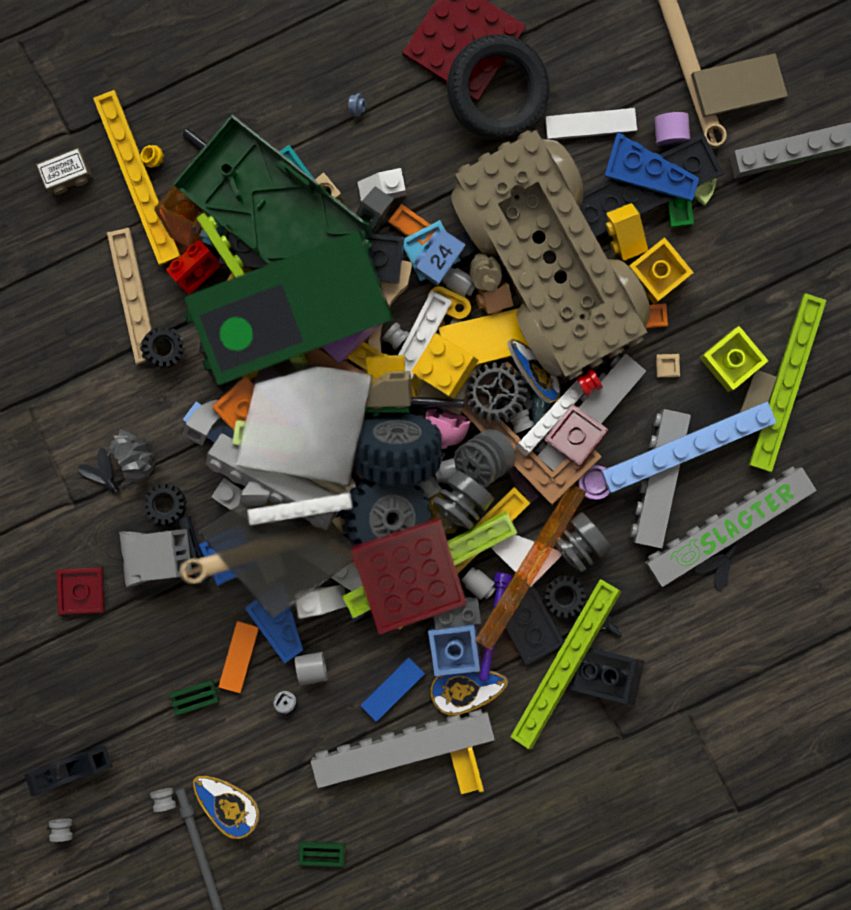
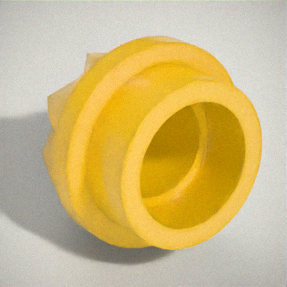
M148 145L143 148L141 160L147 167H160V164L163 163L164 154L158 146Z

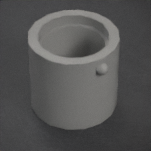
M323 652L295 657L296 672L300 686L328 680Z

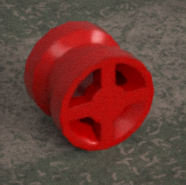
M593 369L588 370L584 376L579 375L576 377L587 397L594 390H601L603 388Z

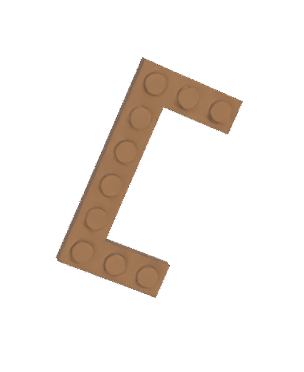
M508 361L505 362L506 371L512 366ZM495 377L487 380L483 384H492L495 380ZM504 378L503 388L510 391L514 385ZM499 388L495 393L492 392L493 399H495L497 394H501ZM479 393V402L489 409V398ZM467 398L464 409H462V413L481 432L487 429L497 430L509 439L515 451V468L551 505L602 458L594 450L582 467H579L567 458L552 472L532 450L525 456L515 447L521 439L502 420L500 424H497L495 418H493L491 423H487V415L483 420H480L478 418L479 413H472L474 406H468L467 402L471 400Z

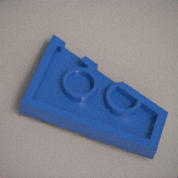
M280 582L245 609L282 661L286 663L300 653L303 647L283 582Z

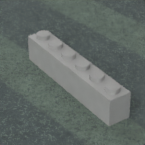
M626 353L622 357L617 355L609 364L612 369L607 374L603 372L598 377L603 386L601 390H594L588 397L584 393L580 398L582 403L578 408L600 424L646 372L644 368ZM545 440L536 449L539 453L537 457L552 472L567 459L566 456L545 442Z
M666 409L661 410L660 414L657 413L654 420V426L657 427L656 434L651 436L649 448L655 449L687 435L691 415ZM680 464L649 476L646 480L642 479L640 485V493H643L641 502H637L635 508V515H638L636 524H632L630 537H633L632 542L658 548L663 547Z
M222 433L207 455L205 465L209 466L211 470L224 474L235 483L247 486L249 482H252L270 492L268 499L275 505L336 496L243 445L232 444L233 439ZM338 510L301 517L310 521L312 525L327 530Z

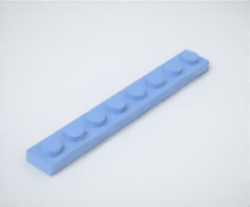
M764 402L602 470L601 473L609 492L612 493L776 423L769 403Z

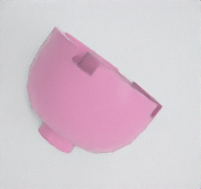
M428 409L425 419H429L432 421V424H436L439 428L442 449L457 445L466 437L470 425V420L466 422L467 417L461 414L457 416L446 411L436 413L437 409Z

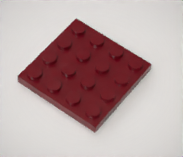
M436 0L403 50L402 55L447 83L448 74L454 59L470 42L492 34H504L519 39L526 25L487 0ZM486 57L475 65L470 74L468 85L471 99L476 102L479 101L505 61V57Z
M439 518L350 548L379 634L467 604Z

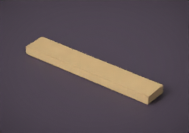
M125 228L107 232L135 363H146L147 360L141 356L143 352L140 351V347L142 346V339L152 329L131 229ZM154 343V351L158 354L156 343Z

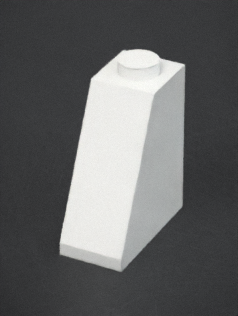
M512 535L491 547L530 587L562 556L558 550L517 535Z
M340 584L297 593L295 599L299 618L324 614L347 607L342 597L346 595L345 587Z

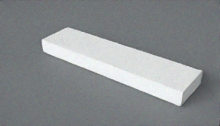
M635 108L545 117L548 140L637 131Z
M431 291L398 354L404 355L405 371H410L411 379L414 375L411 372L436 333L452 302Z

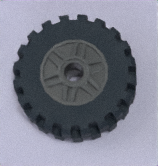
M383 413L381 416L375 415L370 420H364L355 430L353 436L354 465L358 473L370 482L374 481L378 485L385 484L388 487H394V485H400V487H406L409 484L416 485L420 481L425 482L431 476L433 477L441 466L440 430L436 424H432V421L426 420L424 416H415L413 413Z
M366 479L359 481V486L357 488L352 487L349 491L353 508H348L345 512H341V519H345V524L342 525L343 532L348 534L346 539L354 547L428 522L429 517H433L432 510H429L427 507L431 504L429 498L423 496L425 491L420 486L409 484L406 487H400V485L388 487L385 484L378 485L374 481L370 482Z

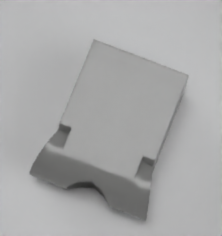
M187 529L151 534L128 531L119 532L124 559L123 568L126 588L149 580L179 577L181 565L190 560ZM191 563L185 567V571L192 569Z

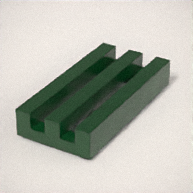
M213 679L169 693L172 707L175 710V716L220 701ZM210 686L211 689L184 699L177 700L176 696ZM213 695L212 699L179 708L181 704Z
M299 842L298 866L344 867L345 843ZM304 848L340 849V852L304 850ZM303 856L339 857V861L303 859Z

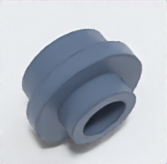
M357 93L356 95H351L348 110L349 113L359 117L361 113L365 112L366 99H364L362 94Z

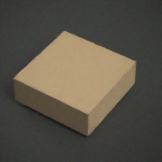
M679 354L655 355L656 378L680 377Z

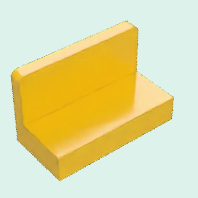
M472 746L450 752L461 794L475 790L484 792Z

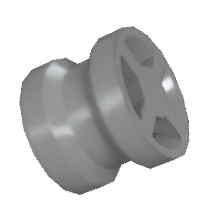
M396 322L386 332L382 340L389 342L392 348L397 351L406 341L409 333L401 330L400 325Z
M527 409L516 413V418L513 416L509 417V422L513 425L512 431L515 434L535 426L534 422L529 419V410Z
M164 788L150 793L151 798L154 800V812L166 811L176 807V803L172 799L173 788Z
M64 818L49 821V827L51 828L49 840L52 842L71 840L73 838V834L70 832L72 819Z

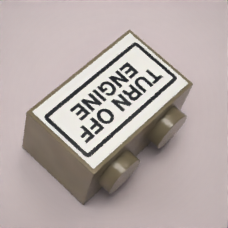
M79 148L36 164L46 190L55 195L66 192L67 188L73 185L82 186L88 183V179L93 178L85 156Z

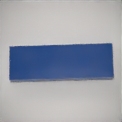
M408 657L360 706L377 722L425 673Z

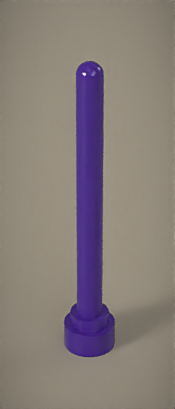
M495 573L494 577L497 590L479 675L481 682H486L489 677L505 592L512 585L513 576L505 573Z

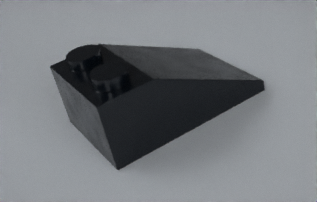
M589 648L566 689L627 705H635L645 661Z

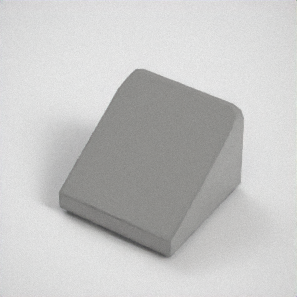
M249 482L241 494L239 505L266 506L270 492Z

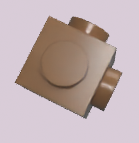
M501 279L500 284L494 291L478 289V295H476L479 308H483L488 314H498L503 309L513 306L510 287L503 279Z

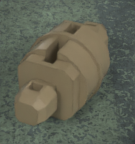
M479 253L475 255L470 264V276L474 285L478 289L488 291L497 289L502 279V270L497 259L486 254Z

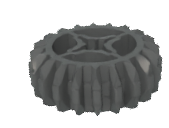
M497 363L492 364L493 369H489L486 364L484 365L485 372L482 373L481 370L477 369L478 377H470L474 384H467L466 386L467 389L471 390L465 394L466 398L471 399L467 404L469 407L474 406L472 413H479L478 418L480 420H483L487 415V423H491L493 418H495L496 423L500 424L501 417H504V420L509 422L508 415L511 414L516 418L517 414L514 410L522 411L523 406L519 403H526L527 401L524 396H521L528 393L526 388H521L526 384L525 380H519L521 378L520 372L513 374L515 369L512 366L506 371L505 363L501 364L500 369H498ZM495 377V380L492 384H483L487 380ZM504 378L514 385L515 394L503 388ZM499 388L501 394H497L495 399H493L492 392L495 393ZM479 393L489 398V409L479 402ZM511 400L508 406L496 410L501 402H510Z

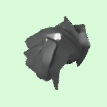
M120 429L118 436L113 435L115 440L111 441L107 455H114V458L118 460V464L122 467V472L126 479L121 484L123 486L148 478L155 465L153 461L155 454L149 452L148 437H136Z

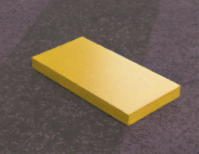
M518 309L438 327L440 336L479 360L476 366L512 357L508 348V341L511 339L519 340L529 346L517 321L516 313Z

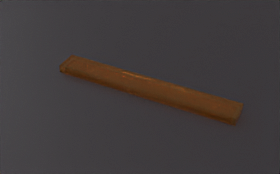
M572 486L563 494L476 637V642L490 650L493 648L585 496L586 491L582 488Z

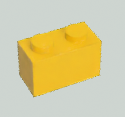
M632 203L606 213L608 222L605 224L609 235L613 238L610 244L614 254H619L624 261L648 251L640 214Z

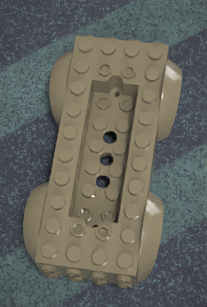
M529 130L519 135V140L514 143L506 142L499 146V151L492 155L490 153L482 155L477 159L478 162L472 166L466 164L457 170L458 173L455 174L456 186L451 194V200L472 241L483 254L498 258L518 294L522 304L516 313L517 321L529 347L541 366L552 376L562 377L563 379L568 377L569 380H572L583 373V368L588 366L589 369L600 365L604 362L603 357L608 355L611 359L624 351L622 347L627 344L631 348L644 340L643 335L647 333L645 327L650 318V307L646 293L635 273L623 261L606 258L580 210L584 199L583 183L575 162L568 151L557 141L541 139L537 130L532 133ZM536 231H542L545 234V241L541 244H536L532 240V235ZM546 252H553L556 256V261L548 264L543 260V255ZM557 271H564L567 274L565 283L559 284L554 280V274Z

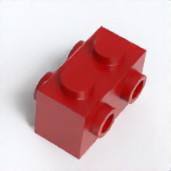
M198 240L190 245L182 256L174 260L166 271L190 295L222 264H219V260Z

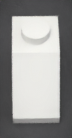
M401 168L379 172L358 181L361 201L375 186L392 198L406 196Z

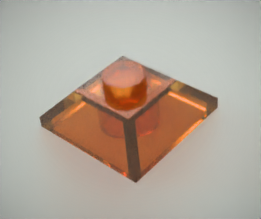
M173 186L155 206L154 211L170 238L190 246L199 238L202 230L197 217L205 212Z

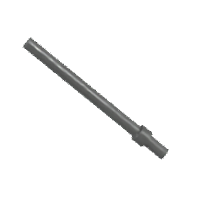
M177 789L176 794L181 807L179 811L181 817L185 819L213 910H223L193 817L195 813L193 806L189 804L185 789Z

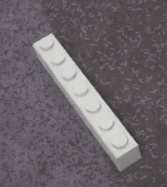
M577 380L515 446L525 456L529 454L560 420L571 404L574 405L584 394Z
M348 493L248 510L250 525L348 509L353 508L351 494Z

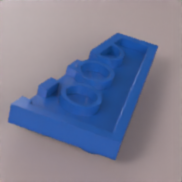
M617 132L604 177L687 201H693L699 181L698 177L666 161L660 155L652 153L641 144L633 142L624 137L625 135Z

